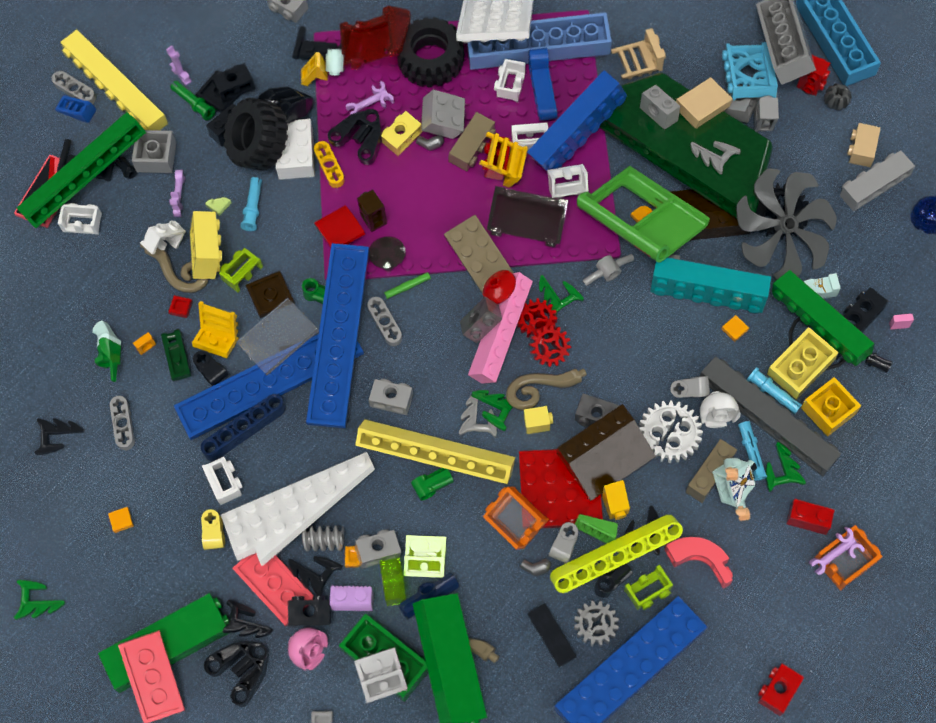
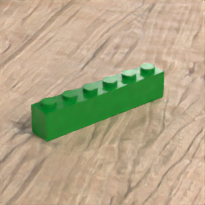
M791 270L787 271L773 283V296L778 301H782L790 312L797 314L805 325H809L821 338L823 337L830 346L841 353L848 363H852L856 367L873 353L875 343Z

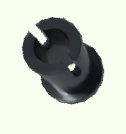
M119 157L118 159L122 163L116 160L115 164L123 172V176L128 179L135 177V167L131 166L125 157Z
M875 352L867 357L865 363L869 367L874 366L886 373L892 365V361L877 356Z

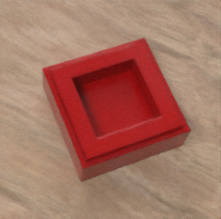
M174 295L168 312L170 315L188 318L193 301L190 298Z

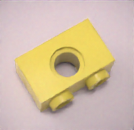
M405 111L402 115L400 114L395 118L394 123L390 127H386L381 135L382 143L399 156L423 132L421 131L422 124ZM398 131H404L403 134H397Z

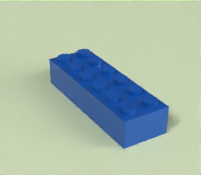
M603 70L527 151L528 154L546 172L550 169L562 168L563 163L573 157L575 151L586 143L587 138L599 129L600 124L611 117L614 109L624 103L627 95L620 83Z

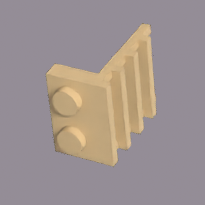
M652 28L645 31L643 41L611 49L612 54L618 53L626 74L621 75L622 80L627 78L630 80L634 76L641 77L645 73L652 74V71L656 70L662 71L666 55L664 49L660 48L659 37L657 34L655 35ZM638 47L646 67L645 69H641L633 48ZM625 50H628L636 69L634 72H631L623 53Z

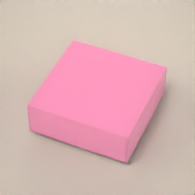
M913 314L894 315L889 323L890 330L909 328L914 321Z

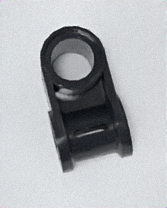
M201 350L194 354L193 362L196 368L212 386L220 383L228 376L227 371L222 365L216 362L206 351Z

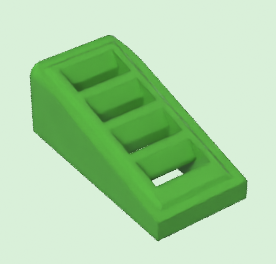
M579 514L574 523L578 530L606 544L615 540L618 524L615 522Z

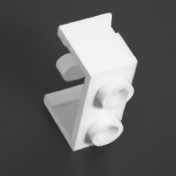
M504 60L503 66L500 65L498 71L500 78L495 81L494 91H497V97L518 102L526 73L525 62ZM508 73L516 75L513 89L505 88Z
M548 123L512 125V142H518L519 146L528 147V151L539 138L517 140V134H526L527 137H533L534 133H545L548 130Z
M583 164L547 170L549 192L552 198H563L567 195H580L581 193L588 192V172ZM579 174V180L555 184V178L564 177L570 180L572 175Z
M75 203L64 204L61 206L58 225L63 232L99 234L102 213L98 206L91 204L87 206ZM71 217L92 218L91 224H82L80 221L69 223Z
M170 221L166 224L158 223L156 226L148 228L145 239L140 243L151 254H155L157 247L160 250H165L167 244L163 240H166L177 249L186 231L176 221Z
M222 457L209 464L202 465L220 505L242 495L240 488H243L238 477L234 478L232 472L235 469L230 460L226 461L225 457ZM221 467L224 468L232 485L231 488L223 491L214 472Z

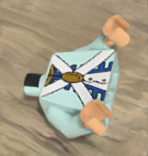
M726 458L724 464L713 471L721 502L736 507V514L739 516L740 521L749 520L750 511L745 506V499L755 486L752 473L757 469V465L752 460L745 462L739 458Z

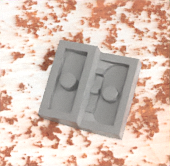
M395 647L354 660L367 703L408 689Z

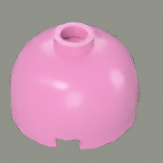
M310 627L300 629L289 639L288 656L297 667L303 670H313L324 658L325 654L321 653L323 648L328 646L326 634Z

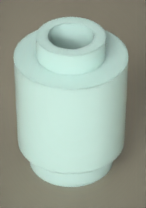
M341 49L327 50L326 72H329V75H340V72H343V54Z

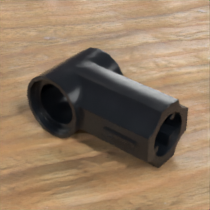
M626 563L600 576L594 587L596 595L601 598L610 596L618 586L633 574L629 565ZM600 583L608 584L609 590H603L600 587Z

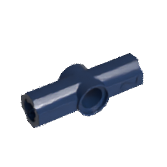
M451 572L434 583H423L419 586L418 593L398 605L399 609L408 620L415 616L413 603L423 599L448 595L460 587L459 583Z

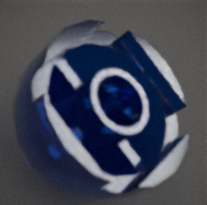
M936 196L921 198L913 206L910 214L914 227L918 230L920 228L927 234H936Z

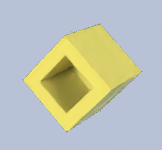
M547 406L524 409L527 434L550 431V424H553L552 412L548 413Z

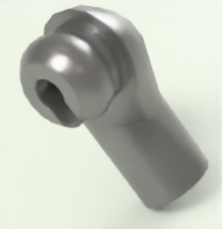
M419 136L416 140V144L429 151L441 147L444 143L442 136H435L430 139Z
M524 559L520 568L533 576H539L550 570L551 562L548 559H543L533 564Z

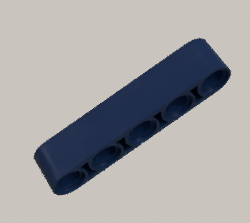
M278 394L269 395L201 443L200 448L205 458L209 461L218 460L280 417L285 412V404L282 397ZM274 403H280L276 408L271 407ZM258 414H264L262 418L255 419ZM242 425H248L245 430H239ZM226 436H232L229 441H223ZM210 447H215L213 452L207 453Z

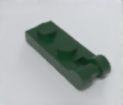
M176 329L169 334L167 332L162 333V342L172 381L191 377L180 329Z

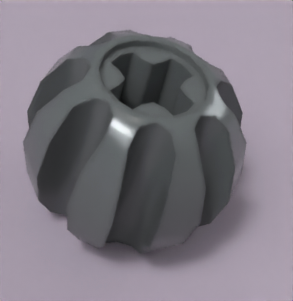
M839 83L830 86L824 95L825 103L828 104L830 109H836V111L846 108L852 98L848 87Z

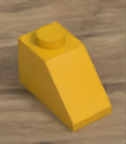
M621 480L605 485L602 500L609 519L615 518V520L625 518L626 514H629L630 506L624 481Z

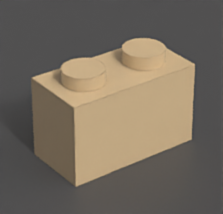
M859 123L857 129L852 130L850 140H853V144L849 145L847 155L850 156L849 163L871 167L875 158L881 127Z

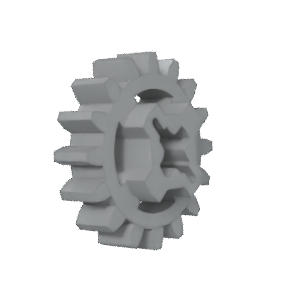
M591 601L590 607L587 604H583L584 611L578 609L577 613L580 617L576 616L574 621L579 624L574 625V629L580 630L577 633L578 637L584 636L583 643L589 640L592 647L595 642H598L599 647H601L602 641H605L607 644L610 643L609 636L615 638L616 634L613 631H618L619 626L614 624L619 621V618H613L616 611H609V604L603 607L602 601L598 605ZM592 611H599V613H594V614H592V613H590V612H592ZM606 616L609 618L610 627L605 622ZM601 618L600 626L597 625L592 630L593 622H596ZM583 620L588 626L587 631L583 627ZM594 634H602V636L599 637L594 636Z

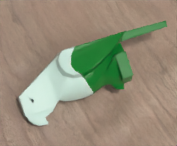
M100 321L96 323L92 331L98 338L97 351L99 355L95 358V363L99 367H110L111 381L116 382L117 367L120 365L121 340L117 338L108 323Z

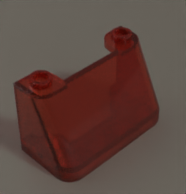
M386 6L383 8V15L365 22L355 21V25H350L348 22L340 23L343 66H349L351 69H360L362 65L386 57L399 56V53L403 50L408 32L411 11L399 7Z

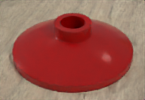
M501 270L491 275L483 287V297H487L496 304L508 299L516 286L514 274L508 270Z

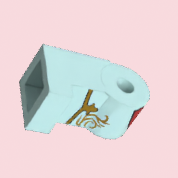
M836 273L829 274L828 277L804 281L823 299L836 297L841 289Z

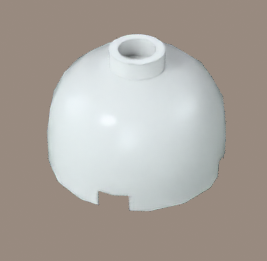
M718 391L712 392L707 396L700 406L701 422L705 423L706 427L709 428L727 426L726 422L731 420L733 423L736 422L741 414L736 400L731 395Z

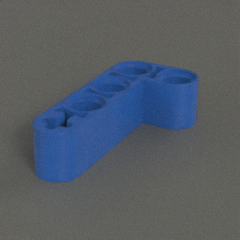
M547 47L529 50V71L539 121L557 119V107L549 72Z

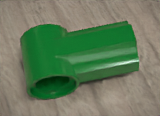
M313 278L305 279L302 283L303 297L307 301H317L323 304L325 286L318 284L317 280ZM309 288L315 289L313 291H307V289Z
M441 468L429 475H421L415 478L411 485L419 499L424 501L432 497L437 490L454 481L449 470Z

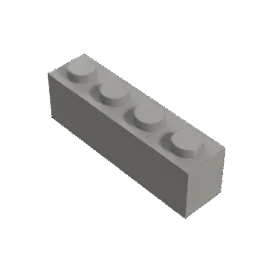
M901 150L896 154L891 153L886 157L885 161L877 162L869 171L861 172L855 180L847 181L842 186L843 189L840 197L854 212L909 177L915 165Z

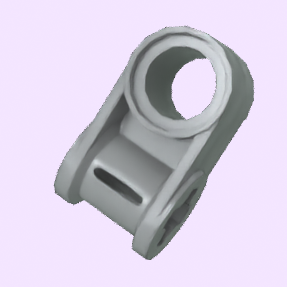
M708 376L677 380L672 383L670 390L673 396L679 398L709 396ZM678 386H682L685 389L683 391L679 390Z
M568 522L562 525L551 547L549 557L564 563L569 562L578 538V528L575 524ZM571 530L572 535L566 537V532L568 533Z

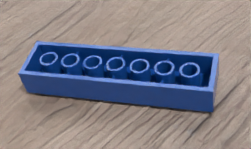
M678 596L555 705L554 710L565 723H604L705 632L707 626Z

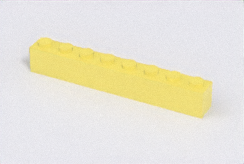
M78 30L61 41L64 55L68 59L71 57L78 69L82 68L84 74L89 79L92 78L100 90L104 89L106 96L111 101L114 99L118 108L121 111L125 110L144 130L160 131L168 124L165 115Z
M365 419L358 428L355 446L508 484L511 478L515 457Z

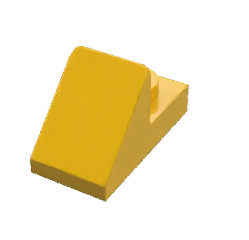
M316 52L301 69V85L308 86L315 78L328 81L326 62L319 52Z

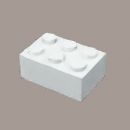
M295 120L287 124L288 139L285 142L286 147L282 151L281 158L277 159L276 171L279 180L315 177L314 140L311 120Z

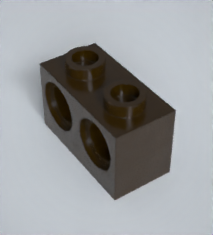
M373 189L362 193L357 198L360 216L369 230L373 232L387 224L385 207Z

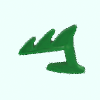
M541 275L539 290L542 293L545 288L544 300H547L546 305H548L551 299L550 304L553 305L552 310H556V315L563 307L573 301H584L583 296L566 281H563V286L570 295L560 300L545 277Z
M488 390L473 391L472 397L501 410L498 417L486 411L482 412V416L495 427L506 431L504 421L513 407L508 403L507 399H503L505 395H488Z
M777 442L775 446L785 476L775 477L771 463L768 462L765 472L767 475L768 491L771 492L776 485L786 483L805 485L806 481L796 471L800 469V466L789 457L792 453L784 445Z
M17 581L22 591L19 611L14 616L15 620L28 616L34 610L35 612L31 615L32 618L40 616L47 610L49 614H52L65 605L63 600L29 601L30 590H46L47 587L38 582Z

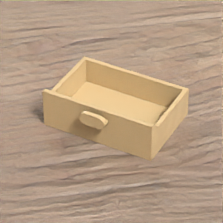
M710 77L676 99V103L681 106L679 113L696 129L729 108L733 98Z

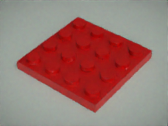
M557 449L519 451L521 494L549 519L542 528H561L563 524L568 522L574 524L579 514L603 520L601 495L592 501L589 500L557 455ZM522 506L523 529H527L535 518Z

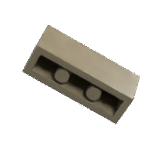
M476 112L450 151L448 162L466 172L470 167H474L478 160V154L484 152L487 140L491 139L486 137V133L495 134L496 132L494 129L495 122Z
M720 439L689 483L686 493L703 504L716 485L713 471L722 466L726 458H734L737 449Z

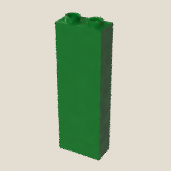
M209 593L99 652L98 655L114 690L121 693L132 687L118 646L120 643L160 631L170 664L172 665L228 635L229 633L222 632L224 627L228 625L229 619L226 614L222 616L219 610L222 608L217 597L213 598Z
M458 593L423 599L413 603L440 723H480L479 720L487 718Z

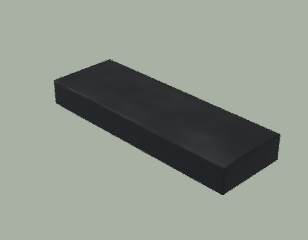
M545 603L527 613L558 668L577 658Z

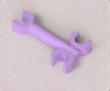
M171 45L166 49L172 59V63L169 65L172 67L173 73L178 75L187 86L192 81L189 79V74L183 71L179 60V52H176Z
M380 82V89H376L374 85L372 86V92L375 95L357 104L348 103L346 110L354 109V111L350 112V115L379 100L383 108L386 107L385 100H389L393 104V96L385 90L384 82Z
M176 170L175 190L170 193L172 199L169 202L172 206L174 217H182L181 210H183V206L180 200L185 176H183V170Z
M845 527L847 531L846 537L836 533L837 539L843 543L821 559L813 558L810 560L809 564L811 566L817 563L820 564L819 568L815 570L818 575L824 573L825 565L846 550L848 555L853 558L856 557L853 553L856 547L862 552L865 551L864 547L853 538V531L850 528Z

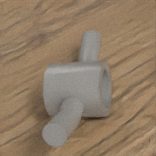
M630 254L614 260L611 255L603 257L596 264L598 270L583 279V282L588 286L602 276L607 282L615 279L622 272L620 266L634 261V256Z

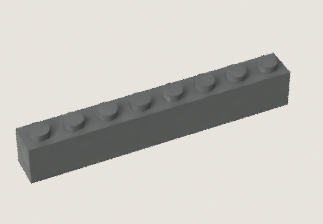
M715 356L701 372L700 377L708 376L710 389L714 392L718 391L731 395L736 400L743 415L784 445L822 477L840 457L841 453L836 446L828 444L819 433L811 431L802 420L793 417L787 408L779 406L770 395H765L761 392L756 384L748 382L739 371H734L730 368L725 360Z

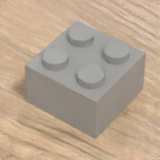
M437 90L429 92L423 97L421 131L451 139L457 137L464 131L465 98Z
M145 130L146 133L134 143L132 163L136 172L172 173L177 144L173 132Z

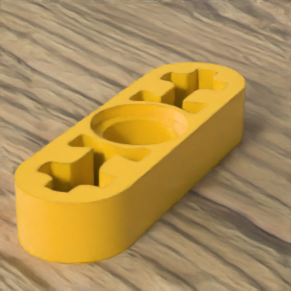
M325 141L317 142L314 145L315 156L329 185L333 188L341 187L345 182L344 175L329 144ZM321 148L325 150L326 156L324 157L322 152L320 151ZM328 161H332L334 163V165L330 168L324 166V164ZM335 172L336 177L339 179L338 181L333 179L332 173Z

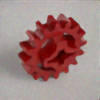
M539 298L536 299V302L529 299V304H524L517 327H521V333L527 332L528 338L531 335L537 336L535 330L542 331V326H546L548 330L549 325H553L555 330V323H557V317H555L556 310H552V304L546 305L547 300L540 303Z
M549 325L547 330L546 326H542V331L535 330L537 336H531L534 342L529 343V346L533 347L530 354H536L534 360L540 359V365L546 362V365L551 367L553 362L555 366H558V360L564 362L563 356H569L566 350L571 348L570 345H567L570 338L564 337L567 333L566 331L560 333L561 327H556L554 330V326ZM551 333L548 338H542L543 335ZM559 338H560V340H561L562 347H561L560 344H559V341H558ZM545 343H551L556 349H549ZM538 345L541 347V353L539 352ZM552 354H558L555 358L549 359Z

